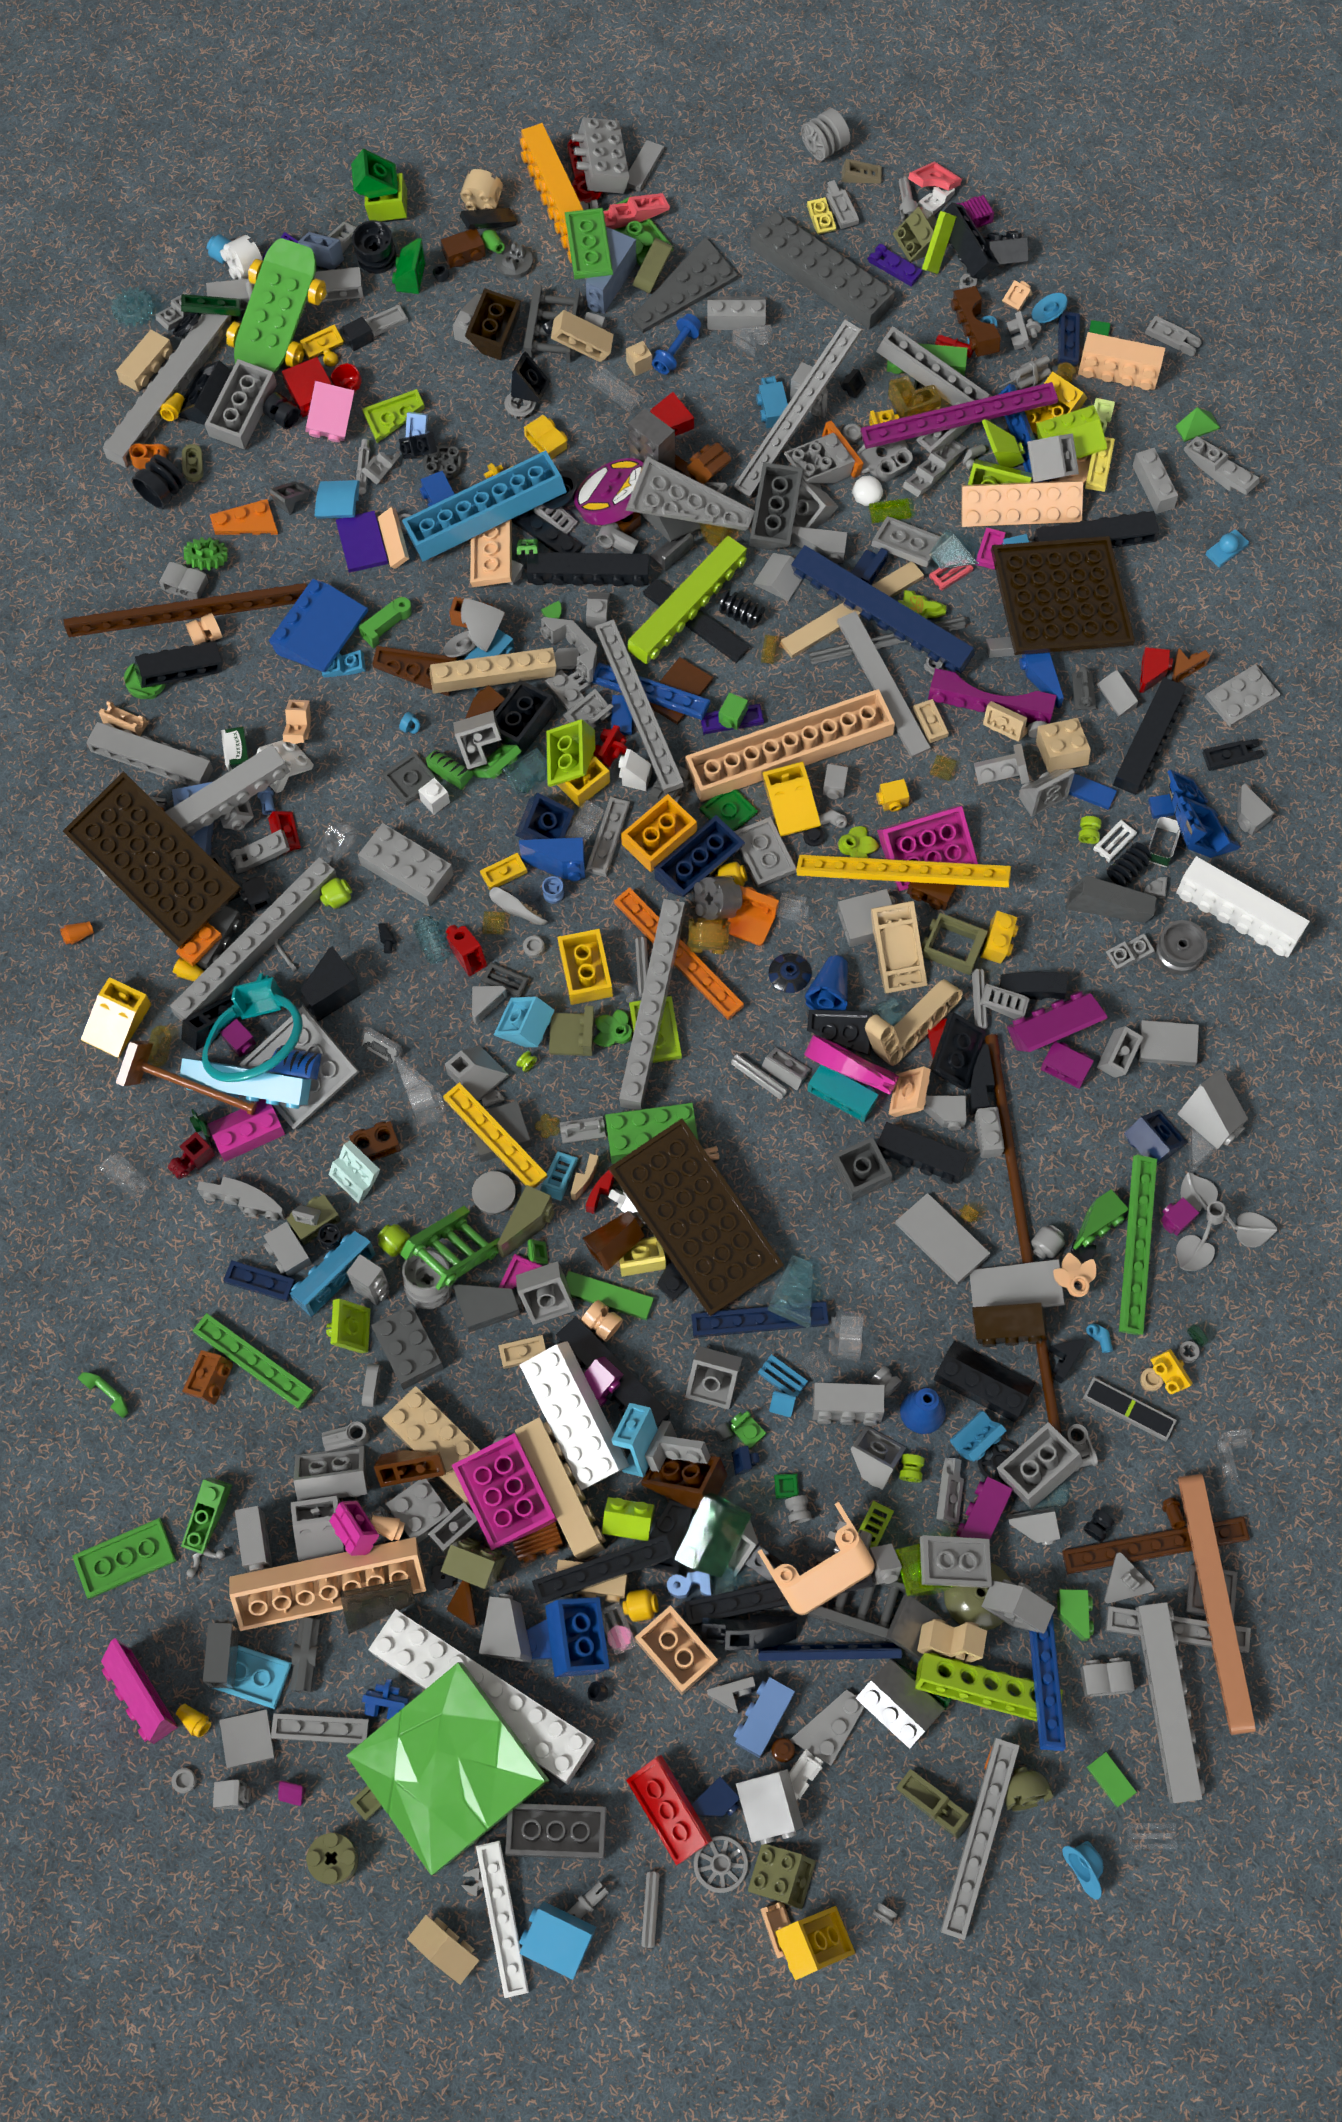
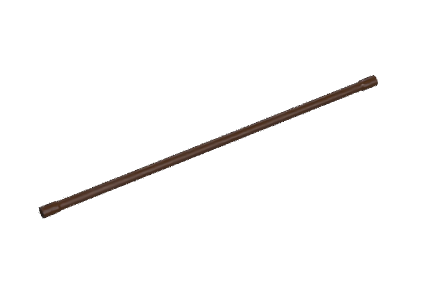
M991 1034L985 1036V1042L989 1046L995 1082L994 1091L1005 1148V1159L1022 1263H1033L1001 1066L998 1035ZM1042 1340V1343L1036 1344L1048 1422L1062 1435L1047 1340Z

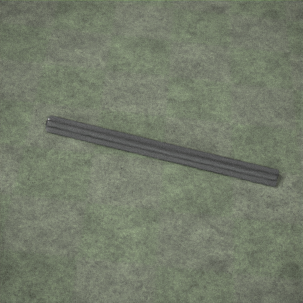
M964 616L935 622L934 624L949 632L965 628L966 620ZM894 633L871 638L876 649L904 643L897 639ZM849 643L810 652L809 660L811 664L854 655Z

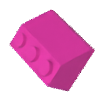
M266 1099L255 1102L257 1103V1108L253 1115H249L247 1111L240 1109L208 1124L224 1162L285 1135L272 1104H267Z

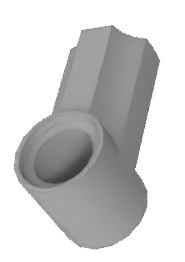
M615 522L602 525L596 537V541L600 546L604 548L612 546L627 554L633 553L639 541L620 531L619 526Z
M358 1421L352 1422L348 1426L322 1433V1441L326 1453L352 1446H363L370 1438L369 1431L365 1425ZM356 1430H363L360 1438H353V1433Z

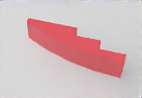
M663 193L629 197L627 203L612 204L609 210L603 211L606 227L611 229L625 227L632 221L641 222L666 212L670 209V206Z

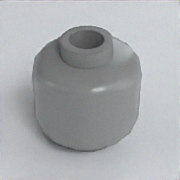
M1052 1225L1041 1227L1031 1241L1034 1247L1033 1252L1041 1259L1046 1257L1055 1258L1065 1245L1064 1234Z

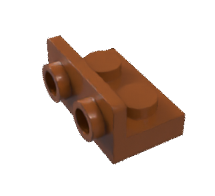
M201 1350L182 1392L204 1399L210 1404L215 1405L231 1372L233 1363L221 1355Z

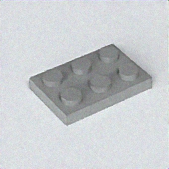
M887 516L873 538L871 546L878 549L883 548L888 553L927 568L943 537Z
M1255 664L1208 692L1205 698L1227 725L1232 727L1278 699L1281 694Z
M771 817L734 831L745 842V845L739 851L758 888L796 873V867Z
M928 1535L920 1537L922 1585L989 1588L992 1586L989 1539Z

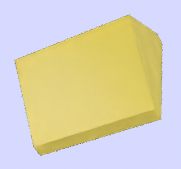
M655 1237L641 1239L619 1260L622 1277L666 1268L663 1248Z

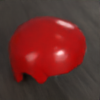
M349 363L339 365L334 369L330 377L334 386L354 390V393L360 388L362 382L357 368Z

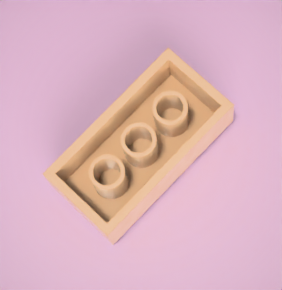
M1088 332L1078 375H1083L1086 378L1102 379L1105 382H1117L1124 386H1136L1143 390H1155L1165 348Z

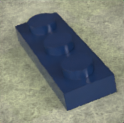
M1063 311L1059 315L1058 363L1077 366L1079 363L1080 314Z
M231 1260L223 1280L226 1284L288 1302L292 1292L291 1289L295 1284V1280L233 1260Z

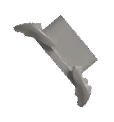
M905 440L868 449L863 445L857 451V455L864 463L861 473L869 472L879 481L886 482L905 472L913 459L912 453L908 450V444ZM884 448L887 455L885 457L878 456L876 449ZM901 458L906 463H901L898 459ZM882 468H887L889 472H884Z

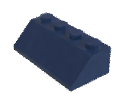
M715 815L654 867L655 879L669 893L685 897L694 889L695 883L700 882L703 878L713 873L741 849L745 842Z

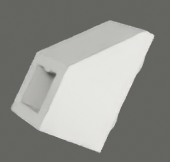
M627 749L625 756L621 755L619 761V768H621L619 777L622 778V786L646 791L652 774V764L631 749Z

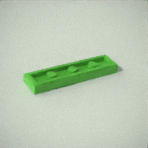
M568 1271L566 1280L571 1297L590 1303L600 1300L609 1309L647 1321L654 1301L653 1297Z

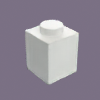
M435 778L418 790L421 802L433 815L450 803L448 791Z

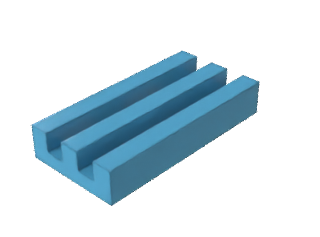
M772 1354L758 1371L761 1377L780 1391L796 1398L808 1383L805 1378ZM774 1363L776 1366L781 1368L783 1371L792 1376L801 1384H796L794 1381H792L790 1378L785 1376L783 1373H781L779 1370H777L770 1364ZM766 1369H768L773 1374L782 1379L784 1382L789 1384L796 1391L792 1392L783 1384L778 1382L776 1379H774L772 1376L765 1372Z

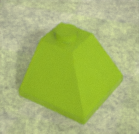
M982 420L999 465L1012 468L1024 463L1022 455L1025 454L1022 443H1017L1013 435L990 421Z

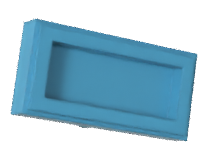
M1234 529L1232 532L1223 535L1218 543L1206 551L1205 555L1220 568L1246 548L1249 541Z

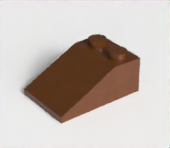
M711 1456L707 1464L666 1458L659 1472L651 1471L650 1467L648 1468L641 1484L689 1508L710 1511L728 1474L720 1457Z

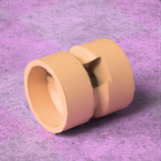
M212 613L201 617V621L193 620L185 624L194 645L207 642L208 640L213 642L223 638Z
M597 1300L586 1311L581 1322L589 1330H596L595 1335L604 1342H607L619 1329L623 1319L615 1312H608L609 1307L600 1300Z

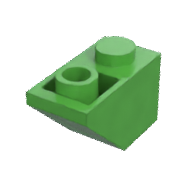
M1060 1589L1057 1592L1058 1618L1081 1641H1087L1094 1631L1093 1621H1089V1611L1093 1609L1092 1597H1088V1590Z

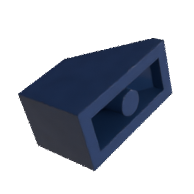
M719 1777L692 1804V1807L698 1817H724L726 1814L731 1816L740 1807L738 1804L740 1798Z

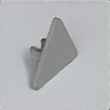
M1116 1553L1104 1601L1112 1603L1153 1592V1585L1122 1553Z

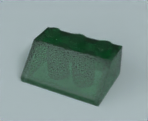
M712 1492L708 1493L701 1501L676 1554L675 1560L693 1570L722 1578L752 1514Z

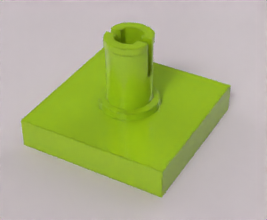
M340 1298L334 1299L332 1323H328L326 1328H331L326 1330L327 1335L331 1337L330 1344L358 1353H368L371 1309Z

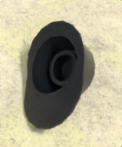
M560 471L559 473L567 492L543 503V506L549 509H558L572 503L577 491V478L575 474L570 471Z

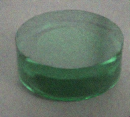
M1193 1324L1187 1329V1333L1198 1346L1203 1347L1209 1342L1207 1336L1197 1325Z

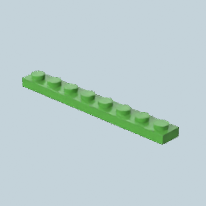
M1142 1155L1133 1156L1119 1332L1138 1336L1143 1335L1157 1167V1159Z

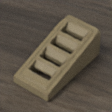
M846 158L842 166L841 182L881 183L882 166Z

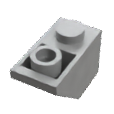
M241 1780L214 1782L213 1808L246 1809V1803H250L251 1790L247 1788L246 1783Z

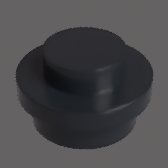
M819 827L811 828L804 831L803 839L809 846H818L824 840V832Z

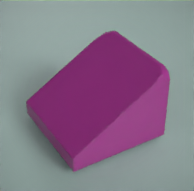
M281 1780L279 1782L278 1799L282 1802L301 1806L306 1789L304 1786Z

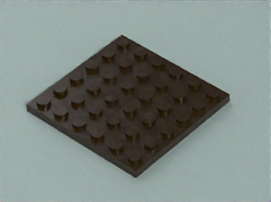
M1110 536L992 545L991 553L1014 655L1134 645L1135 638Z

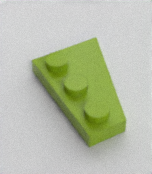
M415 389L365 407L362 411L376 443H379L406 423L407 412L420 413L425 407L418 390Z

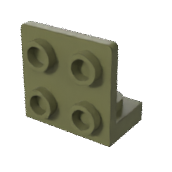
M585 1006V1012L581 1014L553 1013L550 1026L549 1054L592 1056L594 1006Z
M763 1844L760 1847L748 1892L780 1901L802 1910L816 1861L799 1853Z

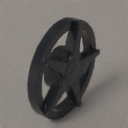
M188 313L176 326L173 334L176 337H183L193 325L198 323L197 320L202 313Z
M1000 1440L996 1444L1005 1445L1011 1450L1005 1454L997 1452L994 1445H991L990 1448L993 1456L989 1461L982 1462V1458L979 1459L978 1467L985 1478L989 1477L1004 1484L1003 1480L998 1479L997 1467L1017 1449L1011 1443ZM982 1465L991 1466L995 1470V1477H990L984 1471Z

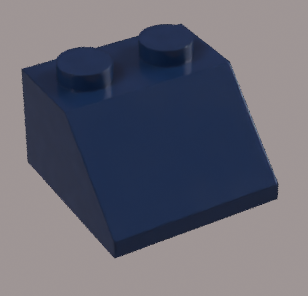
M536 793L528 801L515 836L524 840L564 838L574 810Z
M1160 1110L1141 1116L1124 1133L1131 1146L1137 1148L1142 1156L1157 1159V1165L1164 1162L1188 1143Z

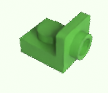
M746 1411L744 1414L738 1413L731 1421L733 1423L731 1431L745 1446H748L749 1450L766 1435V1432L753 1420L749 1411Z

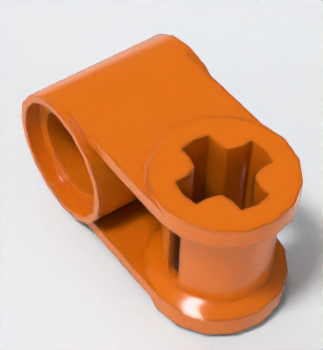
M134 444L129 449L132 465L137 469H146L145 464L150 461L153 455L158 454L166 458L169 454V448L163 444Z

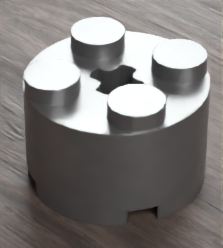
M731 876L706 877L700 882L695 883L696 914L707 920L735 917L737 909H740L742 906V891L739 884L736 885L733 881L735 879Z

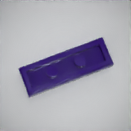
M760 704L748 706V711L738 729L764 724ZM719 711L708 712L703 720H700L703 735L734 730L733 728H726L719 723Z

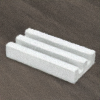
M1120 820L1094 846L1093 850L1099 852L1100 856L1105 857L1106 861L1110 862L1137 835V832ZM1121 827L1124 828L1105 849L1101 848ZM1129 832L1130 834L1109 854L1108 852Z

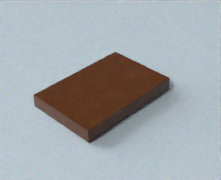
M679 657L659 683L701 696L712 683L713 677ZM649 702L654 711L677 725L685 716V714Z

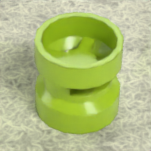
M1095 816L1081 818L1080 827L1082 830L1079 832L1078 837L1080 842L1087 844L1099 842L1100 833L1098 830L1101 828V819Z
M903 1454L901 1460L903 1469L900 1470L899 1479L914 1483L922 1482L923 1474L921 1473V1468L924 1466L925 1458L913 1454Z

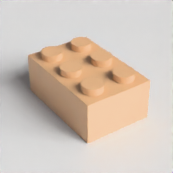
M671 1605L635 1636L636 1643L681 1695L686 1693L718 1664V1659Z

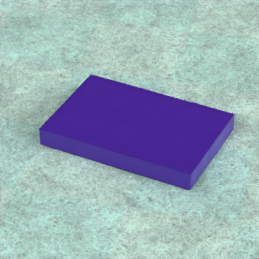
M375 511L357 514L353 518L336 519L349 573L388 564Z

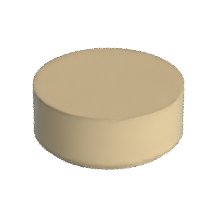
M1153 1368L1145 1369L1140 1376L1141 1386L1147 1391H1157L1164 1382L1161 1376L1155 1373Z

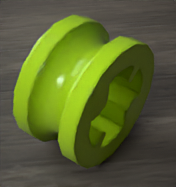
M526 1051L518 1059L516 1066L522 1067V1071L526 1073L534 1066L537 1057L531 1056V1052Z

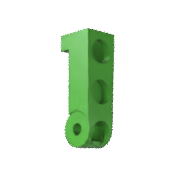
M399 597L362 623L359 626L360 636L372 648L379 645V637L400 620H406L411 616L412 610L409 599Z

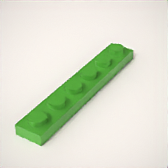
M206 1313L192 1330L194 1334L298 1410L303 1407L313 1394L312 1389Z

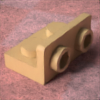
M992 701L987 705L983 721L984 726L1018 742L1028 733V729L1025 727L1026 717Z

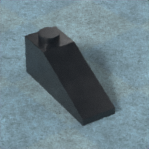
M232 994L182 1021L181 1040L195 1051L204 1047L216 1020L222 1013L234 1005L231 998Z

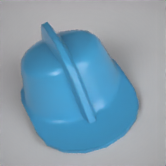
M1088 1841L1074 1848L1064 1846L1062 1849L1063 1856L1074 1870L1085 1892L1095 1900L1100 1899L1102 1890L1098 1879L1103 1873L1104 1867L1100 1854Z

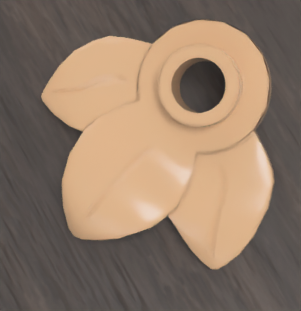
M1067 1253L1062 1261V1268L1053 1270L1054 1279L1060 1286L1067 1288L1072 1296L1082 1297L1088 1293L1089 1283L1096 1277L1095 1261L1090 1259L1081 1264L1073 1254ZM1075 1282L1080 1284V1290L1074 1287Z

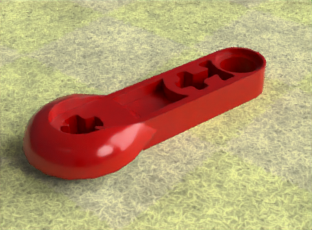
M571 139L567 146L574 176L572 187L579 201H584L585 203H589L591 200L598 201L602 192L585 191L587 185L584 170L576 168L577 158L580 157L582 162V156L574 155V150L571 149L573 146L580 147L579 142L572 141Z

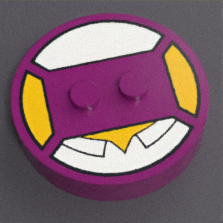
M633 458L612 461L592 472L580 484L574 497V503L585 522L592 525H606L617 522L633 513L625 509L642 469V461Z

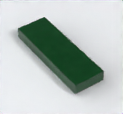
M181 294V312L240 316V299Z

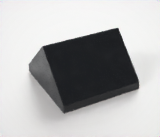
M526 351L522 354L512 372L511 397L539 402L551 381Z

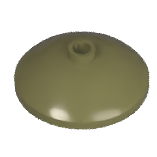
M991 1563V1579L993 1581L1002 1582L1003 1580H1008L1011 1582L1008 1575L999 1566ZM945 1586L944 1601L946 1608L959 1625L965 1624V1622H973L978 1624L979 1628L988 1631L1000 1626L1004 1622L981 1607L985 1596H978L977 1590H984L986 1596L989 1588Z

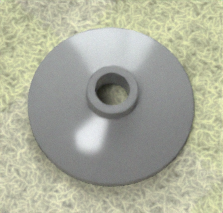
M469 631L454 636L446 643L443 649L446 656L469 655L476 647L467 635Z

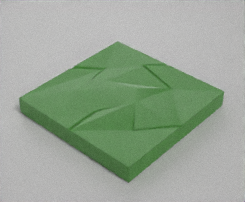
M463 1662L456 1663L346 1755L431 1876L440 1872L549 1781Z

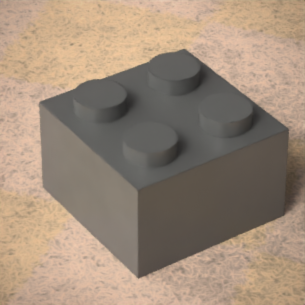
M873 1137L832 1156L831 1164L851 1201L891 1183L892 1173Z

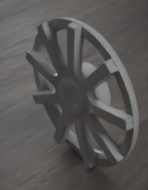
M728 1836L711 1837L713 1841L724 1840L722 1852H717L713 1841L708 1843L714 1856L710 1857L702 1853V1849L697 1851L694 1856V1872L698 1881L706 1889L716 1893H726L736 1889L744 1881L748 1871V1858L744 1848L735 1839ZM728 1842H731L738 1849L727 1856ZM741 1852L744 1864L732 1863L731 1859ZM699 1856L710 1861V1865L698 1868ZM732 1867L744 1868L740 1879L730 1871ZM712 1870L713 1873L708 1881L705 1882L700 1872ZM728 1874L736 1883L725 1888L724 1875ZM716 1875L720 1876L721 1888L710 1886Z

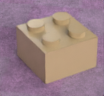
M1078 718L1038 726L1036 742L1048 772L1072 769L1089 764L1091 749Z

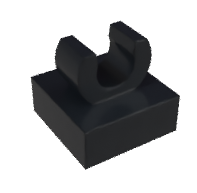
M853 369L850 374L845 376V380L839 383L841 388L847 391L848 395L852 398H856L866 386L859 369Z

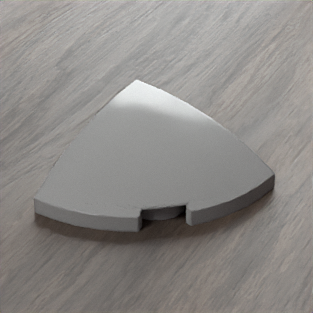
M464 598L461 607L462 624L466 622L469 630L468 637L481 650L487 652L505 612L485 603Z

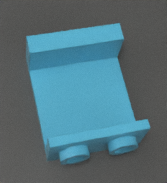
M629 1403L611 1439L614 1446L631 1450L627 1458L629 1466L622 1470L623 1473L644 1477L649 1467L645 1454L658 1430L650 1407Z

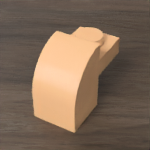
M289 700L285 709L286 727L283 732V742H290L292 744L304 743L305 740H308L310 732V701Z

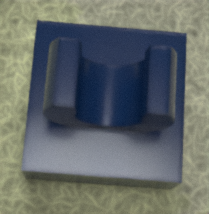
M748 1446L739 1447L732 1452L735 1475L745 1474L752 1469V1466L756 1465L755 1463H760L759 1453L749 1454Z

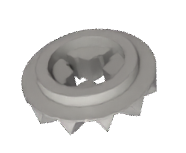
M510 393L506 397L504 405L508 415H513L515 419L517 417L524 419L526 415L531 416L532 411L535 410L536 402L511 397ZM523 400V406L517 409V404H520Z

